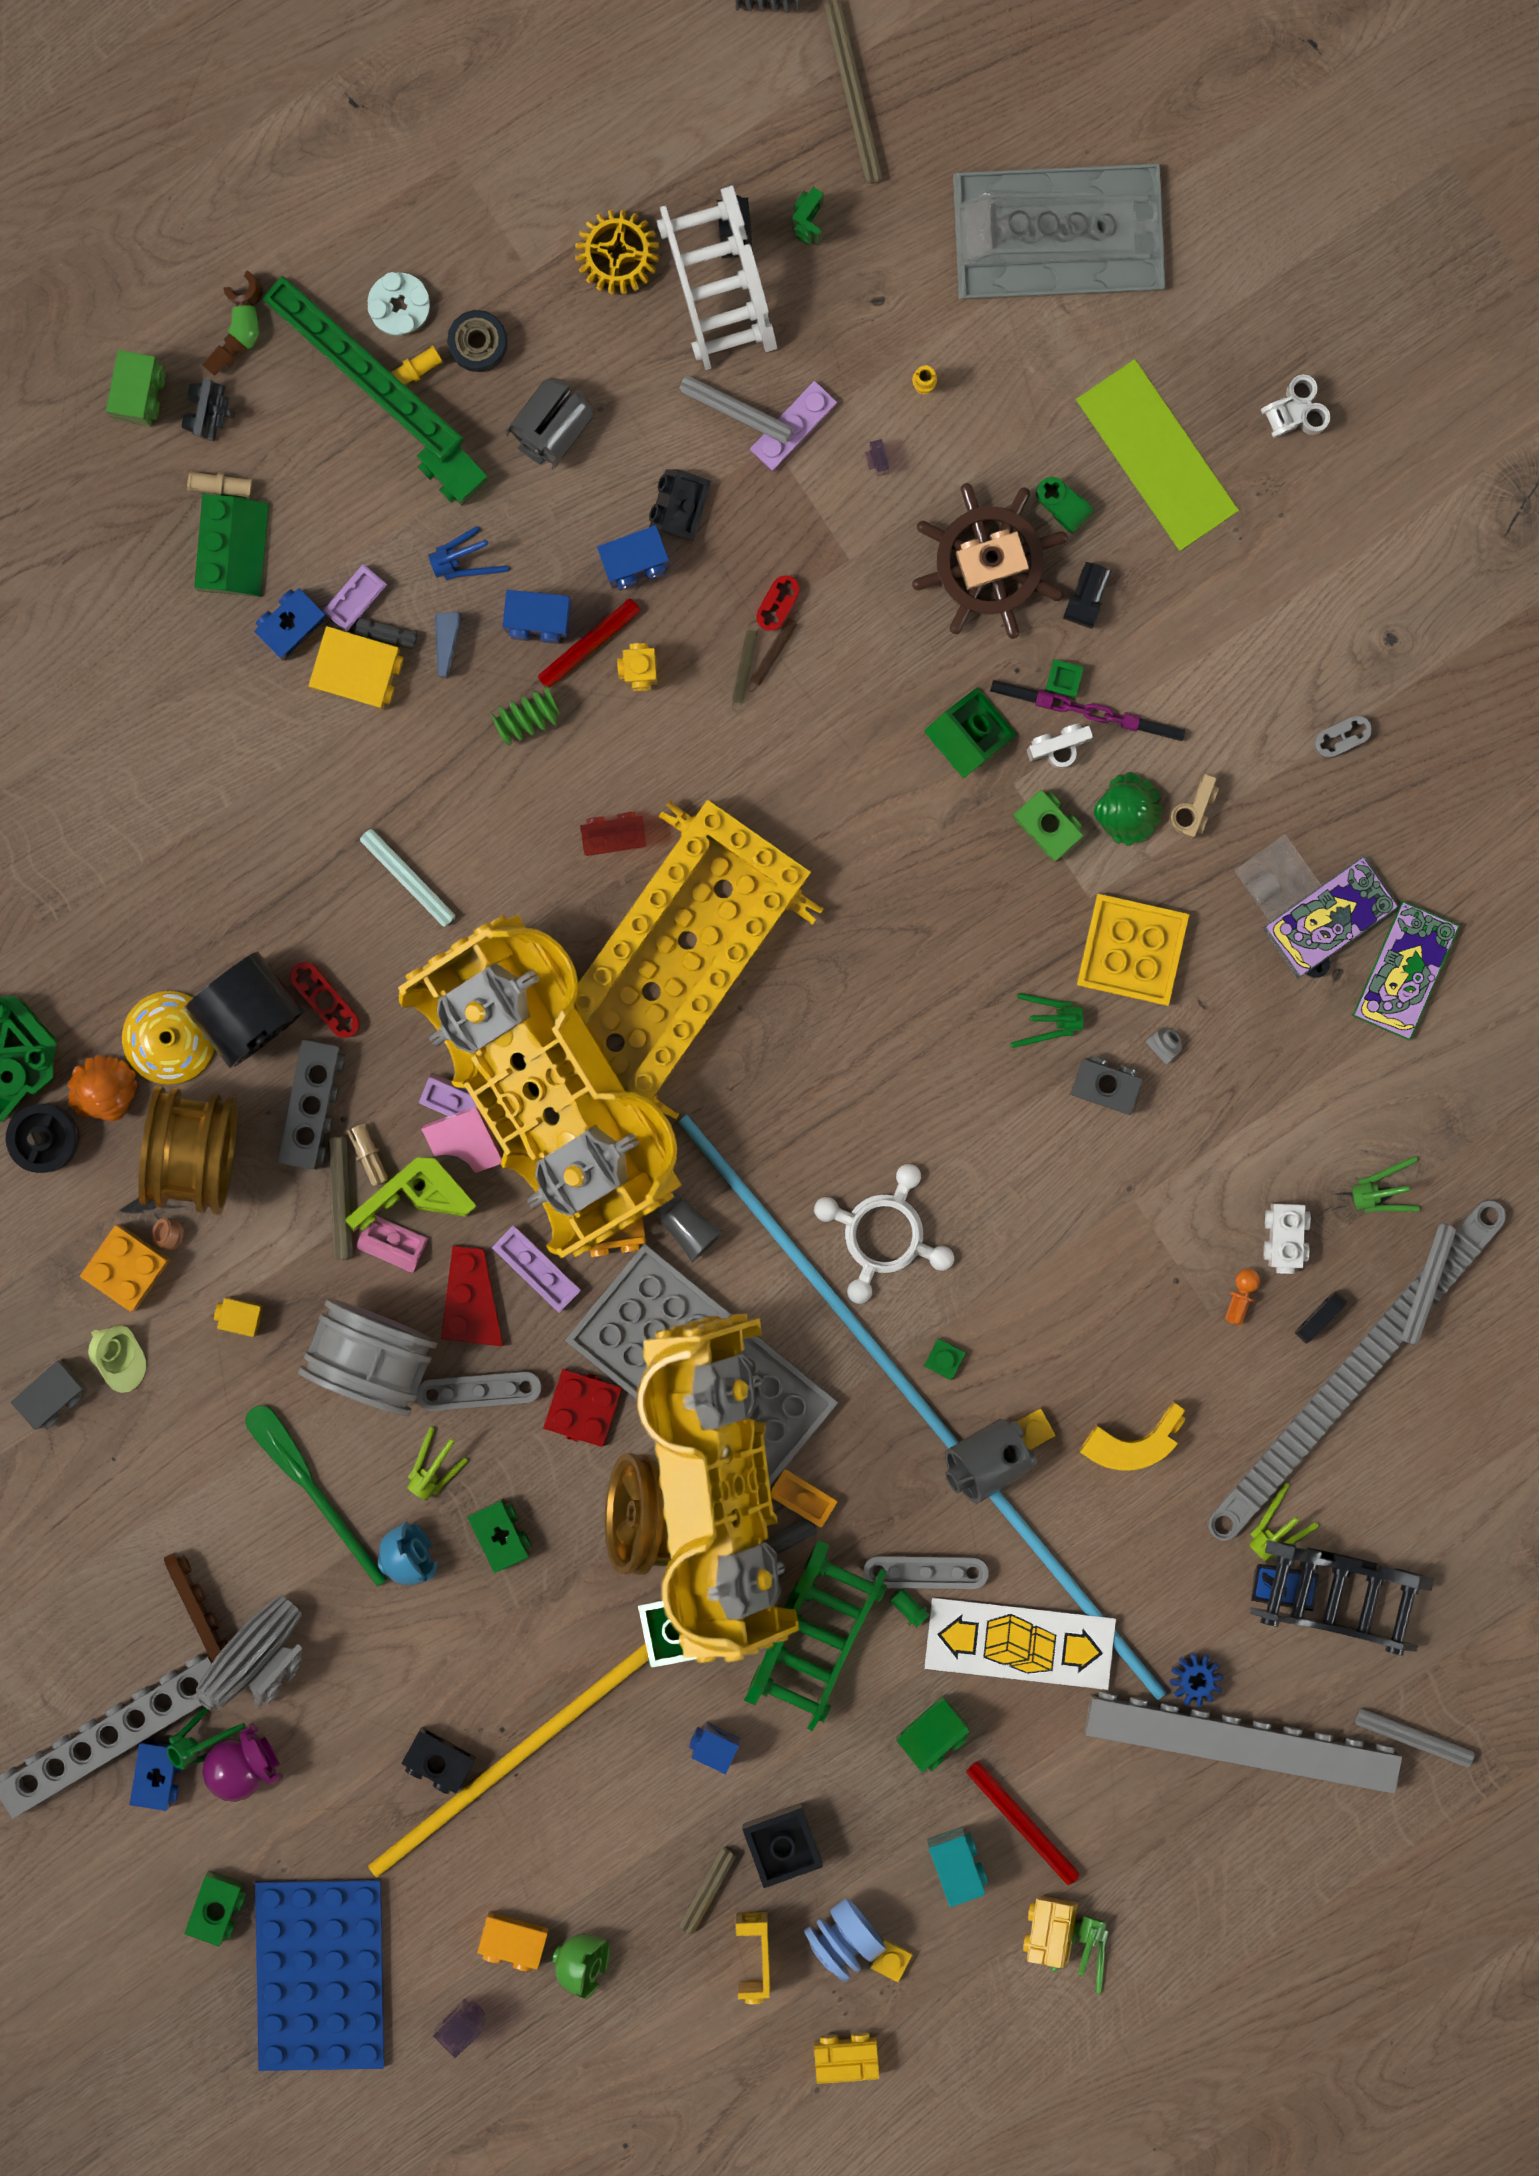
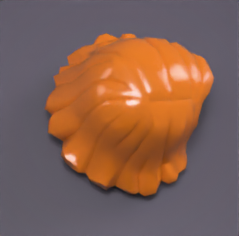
M96 1055L95 1059L92 1057L86 1058L84 1065H77L74 1068L72 1077L68 1082L67 1086L70 1089L68 1095L69 1106L75 1108V1112L84 1118L92 1116L93 1118L110 1122L122 1119L133 1101L135 1091L138 1088V1082L135 1080V1071L130 1069L123 1060L118 1061L117 1058L112 1056L106 1058L102 1055Z

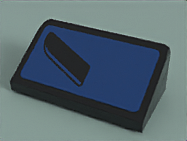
M1257 1564L1253 1577L1251 1601L1268 1604L1277 1566ZM1289 1569L1280 1606L1293 1607L1301 1574L1300 1570ZM1317 1573L1313 1574L1305 1607L1307 1611L1314 1610L1319 1574Z

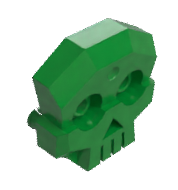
M16 996L0 997V1122H5L30 1093L39 1094L55 1079L54 1057L59 1041L34 1012L31 1011L27 1004ZM12 1032L25 1046L9 1047ZM6 1071H10L13 1074V1080L10 1083H6L3 1080V1074Z

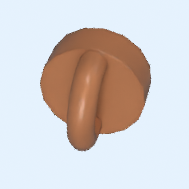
M163 1217L155 1223L152 1230V1242L155 1247L174 1251L179 1248L183 1241L184 1229L180 1222Z

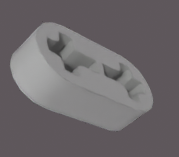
M1362 716L1350 717L1320 732L1314 739V749L1323 758L1335 757L1368 740L1372 730L1371 724ZM1352 722H1355L1357 726L1363 724L1365 730L1361 732V739H1358L1356 735L1349 738L1345 737L1344 733L1352 729ZM1327 735L1329 739L1337 736L1340 737L1341 741L1333 745V752H1330L1328 749L1322 750L1320 744L1324 742L1323 736Z

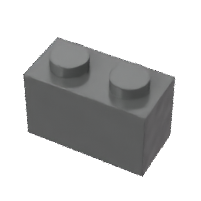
M61 1359L56 1361L10 1403L34 1430H38L42 1426L47 1430L60 1419L57 1413L62 1408L67 1406L71 1409L83 1399L81 1392L86 1386Z

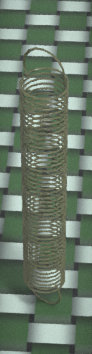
M758 628L757 631L745 634L748 635L745 636L746 639L744 640V643L747 644L743 645L746 647L742 648L745 650L742 651L744 653L741 654L743 656L740 659L744 661L740 662L742 664L739 665L741 667L738 668L740 670L737 673V677L740 678H737L736 680L739 681L735 682L738 683L735 684L737 686L735 688L744 687L734 690L737 692L733 693L736 695L732 699L734 702L741 700L736 702L741 703V707L742 703H744V695L746 694L744 692H746L745 689L747 688Z

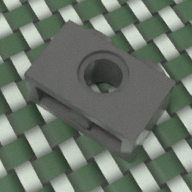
M1090 1055L1089 1061L1081 1059L1069 1095L1131 1115L1143 1080L1136 1077L1138 1071L1121 1065L1118 1071L1106 1067L1107 1060ZM1104 1075H1110L1115 1080L1116 1086L1110 1093H1104L1099 1088V1080Z

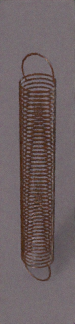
M790 618L787 619L788 621L786 622V623H787V624H786L787 626L785 627V628H786L785 630L788 629L787 627L789 626V625H788V624H789L788 622L790 621V620H789ZM797 623L791 627L792 631L787 634V639L782 642L783 644L778 647V652L773 655L774 657L769 660V667L764 668V675L759 678L760 680L758 681L759 683L757 685L760 686V684L765 679L764 677L768 674V672L770 671L769 669L775 663L774 661L780 655L779 653L785 647L784 645L787 643V641L789 640L788 638L794 632L793 630L798 625Z

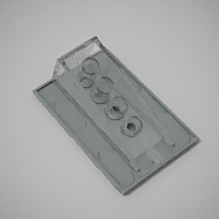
M1160 164L965 172L953 175L959 300L1149 292L1165 289Z

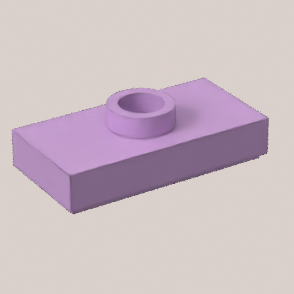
M362 564L324 608L323 612L344 631L348 632L388 585Z

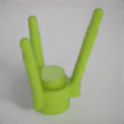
M433 1426L429 1427L414 1468L408 1475L411 1481L407 1489L425 1501H428L432 1494L437 1496L442 1487L468 1463V1459L463 1458L437 1482L439 1477L435 1472L454 1444V1439H449L429 1470L423 1468L420 1472L435 1431Z
M1288 1483L1283 1484L1259 1525L1250 1533L1254 1539L1249 1543V1546L1265 1562L1271 1557L1276 1558V1555L1265 1553L1267 1541L1281 1542L1280 1539L1299 1522V1518L1294 1517L1276 1534L1270 1529L1263 1532L1289 1488ZM1317 1522L1311 1524L1284 1541V1543L1294 1544L1317 1529L1319 1524Z

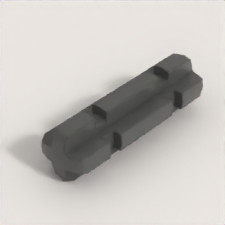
M362 618L358 620L355 633L358 636L366 638L372 636L374 640L394 645L400 643L402 647L410 649L414 648L416 644L417 634L405 629L401 631L398 627L378 622L372 624L370 620Z

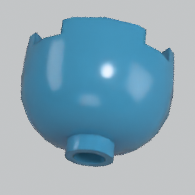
M408 1521L389 1530L381 1540L379 1547L378 1565L382 1573L396 1583L405 1586L420 1584L432 1579L437 1573V1561L431 1563V1557L427 1548L433 1546L425 1531L416 1523L410 1526Z

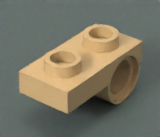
M1204 774L1192 804L1182 803L1171 811L1169 823L1175 831L1191 839L1195 838L1196 833H1203L1208 817L1203 815L1207 803L1213 805L1219 787L1214 786L1217 778ZM1185 809L1192 814L1193 820L1190 826L1183 827L1177 823L1176 814L1179 810Z

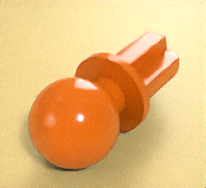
M1250 1268L1242 1269L1236 1275L1235 1283L1238 1291L1237 1293L1230 1292L1232 1299L1225 1316L1227 1322L1239 1326L1243 1324L1250 1302L1254 1303V1299L1249 1298L1250 1293L1256 1291L1260 1285L1259 1274Z

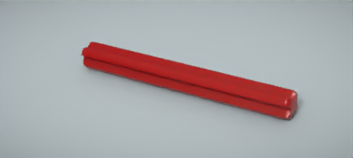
M976 1761L967 1768L966 1773L1057 1875L1067 1885L1073 1884L1080 1876L1075 1867L980 1762Z

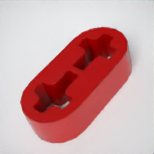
M788 575L780 576L772 583L756 614V621L762 630L774 632L783 625L799 595V585L793 577ZM789 582L792 584L791 590L794 594L792 596L786 595L782 603L777 601L780 595V590L777 586L779 584L785 585ZM775 604L779 607L775 615L779 620L777 623L771 622L769 626L765 625V618L762 616V613L764 611L769 613Z

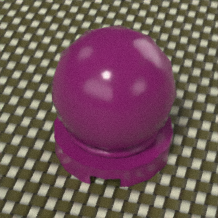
M251 1724L241 1730V1740L228 1739L219 1742L209 1750L204 1760L202 1774L205 1785L214 1796L223 1801L238 1802L247 1799L258 1790L262 1780L272 1785L283 1778L281 1772L276 1773L275 1767L279 1766L280 1763L266 1737L260 1740L255 1734L258 1731L256 1725Z

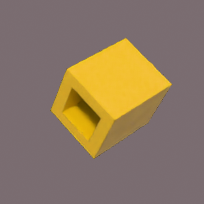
M225 1297L223 1303L218 1302L215 1309L214 1320L218 1321L217 1329L250 1337L257 1336L264 1305Z

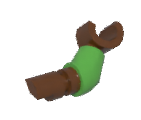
M247 270L244 275L249 282V288L246 293L239 296L236 295V292L231 287L223 288L225 295L236 304V307L232 308L231 325L227 330L229 334L224 338L226 343L223 347L219 345L202 364L214 376L224 365L230 368L237 360L234 358L237 353L241 355L246 348L250 350L257 341L260 332L254 305L259 302L263 289L257 277Z

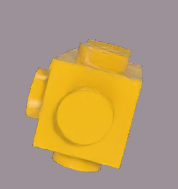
M648 643L629 644V650H623V658H617L619 680L624 679L627 687L632 686L633 692L651 691V685H658L655 649L649 648Z

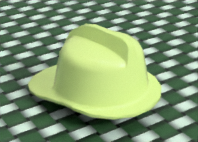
M123 1325L113 1326L101 1331L93 1330L91 1332L93 1338L89 1344L88 1354L106 1383L112 1390L120 1393L130 1392L135 1389L143 1380L146 1372V1359L133 1333L128 1327Z

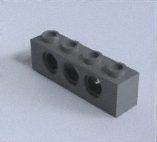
M302 1039L277 1163L317 1170L318 1164H324L327 1146H322L324 1133L330 1134L333 1116L328 1115L330 1104L336 1103L339 1093V1085L335 1084L337 1072L342 1073L346 1054H341L342 1047ZM318 1065L323 1066L327 1071V1078L321 1084L315 1083L311 1078L312 1069ZM311 1096L317 1097L321 1102V1108L316 1114H310L305 1109V1101ZM303 1127H309L314 1131V1141L309 1145H304L299 1140L298 1134Z

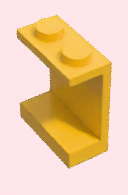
M326 626L308 687L383 710L384 705H390L395 687L390 685L393 675H399L404 657L399 656L401 650L398 647Z
M768 1912L736 1913V1936L761 1935L763 1981L739 1982L738 1999H745L746 2004L764 2003V1999L770 1998Z

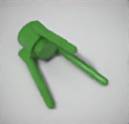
M1416 1156L1411 1157L1370 1177L1358 1179L1359 1185L1351 1186L1356 1210L1364 1209L1365 1213L1374 1211H1420L1418 1205L1376 1204L1381 1203V1197L1409 1192V1186L1379 1191L1377 1184L1371 1185V1183L1417 1162L1418 1158Z
M1083 1916L1082 1922H1075L1071 1947L1078 1935H1081L1079 1941L1086 1945L1078 1973L1080 1976H1083L1092 1946L1097 1947L1099 1941L1095 1991L1097 1994H1100L1102 1992L1105 1947L1109 1931L1105 1930L1106 1922ZM1052 1967L1051 1970L1056 1972L1058 1968Z

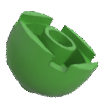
M577 1934L568 1939L563 1946L556 1948L552 1962L555 1964L557 1981L564 1990L583 1999H588L594 1994L600 1983L595 1982L599 1971L605 1974L610 1957V1945L606 1943L607 1940L590 1934Z

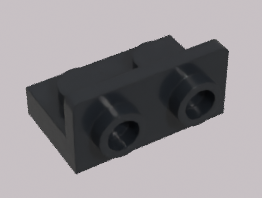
M666 469L658 482L659 494L656 504L650 510L649 527L656 525L658 531L688 541H694L711 481L678 469Z

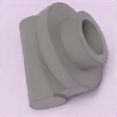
M1165 1027L1160 1028L1145 1041L1166 1065L1182 1051L1179 1034Z

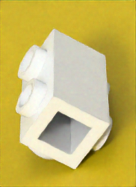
M1271 1203V1210L1265 1211V1229H1270V1241H1264L1263 1258L1264 1260H1269L1270 1267H1276V1273L1295 1274V1268H1303V1261L1308 1262L1309 1243H1304V1230H1310L1311 1215L1310 1211H1305V1205Z

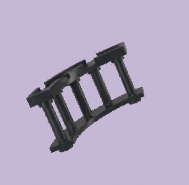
M1267 1541L1265 1553L1276 1555L1275 1561L1278 1564L1267 1609L1251 1608L1250 1614L1261 1617L1260 1623L1279 1627V1623L1283 1622L1343 1634L1385 1645L1386 1652L1404 1656L1405 1651L1417 1652L1418 1646L1404 1642L1415 1594H1419L1420 1589L1431 1591L1434 1578L1384 1566L1377 1570V1563L1309 1547L1307 1549L1298 1548L1294 1544ZM1295 1561H1300L1299 1565L1302 1566L1291 1614L1279 1612L1290 1565L1294 1566ZM1319 1565L1332 1567V1573H1334L1323 1621L1303 1617L1314 1570H1318ZM1351 1572L1366 1575V1581L1369 1582L1357 1629L1335 1624L1346 1577H1350ZM1385 1580L1401 1584L1400 1590L1403 1591L1392 1638L1370 1632L1380 1587L1385 1584Z

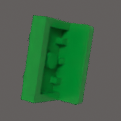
M814 186L809 193L806 191L801 193L794 205L795 214L792 217V229L796 231L794 236L807 245H810L811 242L819 245L822 240V230L811 222L823 206L824 193Z

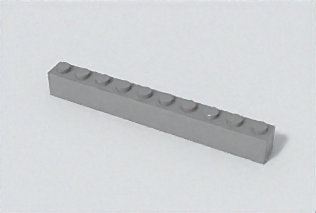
M1099 1691L1098 1696L1091 1695L1084 1729L1086 1736L1393 1794L1396 1792L1402 1756L1398 1752H1394L1395 1747L1377 1743L1376 1748L1364 1746V1741L1354 1738H1346L1345 1742L1334 1741L1333 1735L1322 1732H1315L1314 1737L1302 1735V1729L1284 1726L1283 1731L1271 1729V1723L1253 1720V1725L1240 1723L1241 1718L1223 1714L1222 1719L1209 1717L1210 1712L1200 1709H1192L1191 1713L1180 1712L1177 1705L1161 1703L1159 1708L1149 1706L1148 1700L1130 1697L1129 1702L1117 1700V1694Z

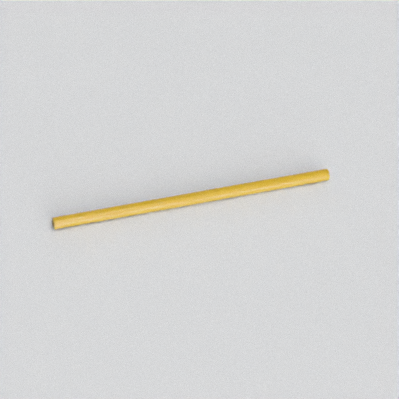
M646 1643L371 1862L368 1868L373 1875L378 1878L649 1660Z

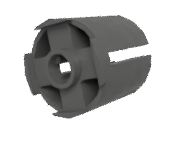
M558 378L544 380L505 430L506 436L512 433L520 442L518 449L538 464H541L544 460L551 463L552 470L557 467L564 455L590 423L593 416V409L589 400L579 389L571 395L561 408L571 393L569 389L572 387V384Z

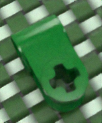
M1051 476L1043 479L1036 488L1035 495L1038 502L1071 534H1074L1094 512V509L1080 495L1073 492L1057 477ZM1043 486H1056L1055 494L1058 496L1057 499L1053 496L1049 499L1045 498L1046 489Z

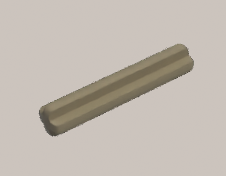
M723 1847L719 1851L680 1922L679 1928L688 1934L695 1933L736 1858V1854L732 1850Z

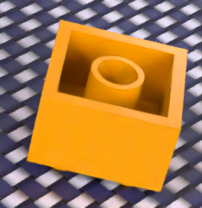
M117 1224L110 1231L79 1277L129 1312H134L171 1259L123 1225Z

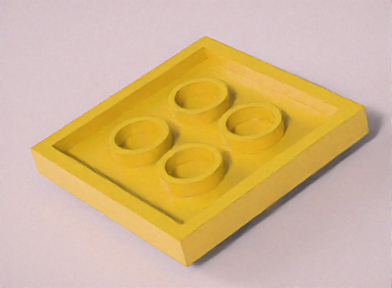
M1097 894L1076 986L1169 1006L1189 914Z

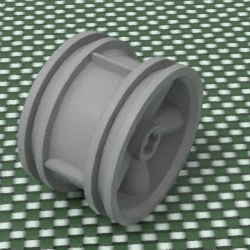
M326 1298L324 1305L329 1308L328 1313H321L319 1316V1324L312 1342L303 1357L308 1361L307 1366H300L298 1374L324 1388L353 1400L398 1415L410 1416L412 1409L407 1406L408 1401H416L420 1382L428 1363L431 1362L433 1357L428 1353L429 1348H436L438 1341L414 1328L377 1313L339 1300Z

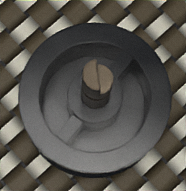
M34 1104L18 1111L9 1122L5 1138L6 1147L13 1161L21 1168L34 1173L53 1172L66 1166L74 1157L79 1144V1132L74 1119L64 1109L51 1104Z

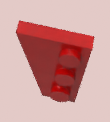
M452 1246L441 1339L503 1347L484 1249Z

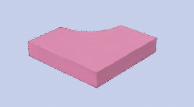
M477 1106L425 1124L421 1129L434 1156L451 1155L459 1157L468 1163L475 1173L501 1163L503 1153L492 1130Z

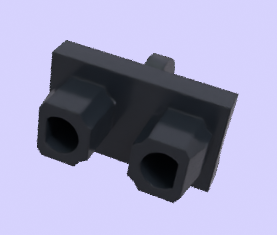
M203 379L202 383L190 384L187 396L189 401L198 403L197 413L186 412L183 415L181 427L193 432V435L202 439L215 441L217 428H223L225 418L235 417V411L227 409L229 397L224 396L225 386L208 379Z

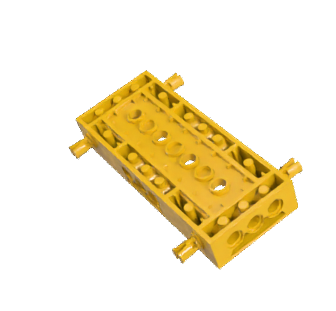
M709 800L705 802L698 814L693 817L674 805L672 801H669L666 806L677 818L664 812L660 813V819H663L682 832L680 834L681 838L578 983V994L574 1004L576 1011L625 1092L637 1093L649 1099L662 1113L675 1119L680 1114L657 1099L658 1095H656L779 918L785 910L791 909L813 925L816 919L805 908H809L819 914L824 910L823 907L818 906L801 894V887L811 874L809 870ZM721 880L730 882L733 887L732 894L727 898H720L714 892L716 883ZM685 931L694 933L697 938L696 945L689 950L681 948L678 943L679 936ZM650 982L658 984L661 989L659 998L654 1001L645 999L642 993L643 987ZM615 1033L620 1034L625 1041L623 1049L619 1052L610 1051L606 1043L608 1037Z

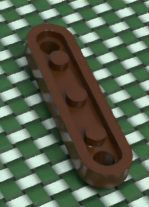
M174 1552L164 1557L166 1568L213 1662L215 1657L227 1645V1641L225 1639L220 1640L216 1629L219 1628L216 1617L212 1611L207 1613L202 1601L206 1600L200 1585L198 1583L193 1584L188 1574L192 1572L186 1556H179L177 1552Z

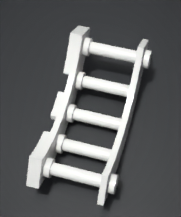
M733 186L721 189L723 201L718 202V206L671 220L666 206L660 207L662 219L657 220L661 238L668 237L697 340L691 343L696 361H703L705 370L711 369L708 354L756 341V343H763L765 352L777 349L751 245H744L742 241L748 238ZM720 218L723 221L729 220L733 236L728 237V241L680 255L674 232ZM732 253L733 256L739 254L743 270L738 271V275L690 289L684 267ZM742 287V290H749L751 301L747 302L746 306L704 319H698L694 301ZM749 318L751 321L756 320L757 324L751 325V329L707 342L704 341L702 332Z

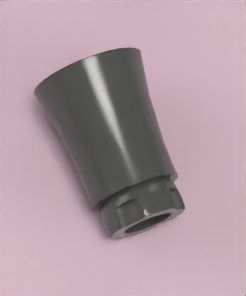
M673 1192L674 1198L656 1208L653 1213L662 1220L660 1223L671 1233L691 1262H693L722 1235L723 1231L703 1217L686 1199L682 1200L676 1192Z

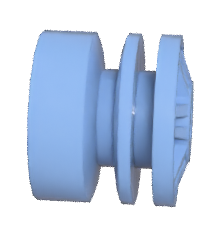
M847 1897L830 1909V1913L835 1921L833 1926L822 1918L816 1920L823 1933L822 1935L811 1925L804 1930L811 1948L820 1962L828 1971L834 1973L844 1983L851 1978L849 1971L845 1967L846 1963L856 1973L861 1970L855 1957L857 1954L872 1962L887 1950L884 1942L870 1922Z

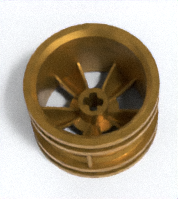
M155 1087L147 1111L140 1154L138 1195L141 1205L148 1206L152 1200H155L156 1207L164 1208L167 1201L173 1199L194 1202L196 1211L199 1213H205L207 1208L210 1207L212 1214L221 1215L228 1195L235 1154L238 1122V1102L236 1096L229 1095L226 1101H222L220 1094L213 1093L209 1102L182 1099L181 1091L177 1088H172L169 1094H166L164 1087Z
M622 1454L616 1461L609 1479L605 1502V1540L611 1565L619 1574L645 1575L653 1566H665L667 1568L671 1560V1553L667 1547L669 1537L667 1522L663 1516L665 1506L663 1490L659 1484L660 1465L649 1454Z

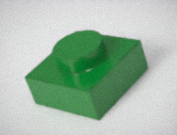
M1053 659L1045 691L1076 698L1084 667Z
M938 1338L923 1366L952 1380L966 1353Z

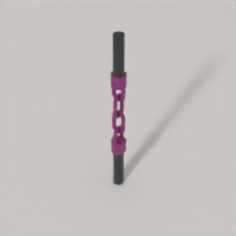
M997 680L992 681L990 692L1032 702L1038 707L1058 712L1070 710L1084 714L1089 720L1100 723L1113 721L1120 723L1122 729L1139 730L1178 741H1183L1185 729L1143 719L1136 714L1125 712L1124 715L1113 713L1108 707L1093 703L1086 706L1071 702L1066 696L1041 689L1036 691ZM1054 698L1065 701L1062 703L1064 708L1054 706ZM1091 708L1106 711L1107 713L1104 715L1106 719L1089 715L1092 713Z

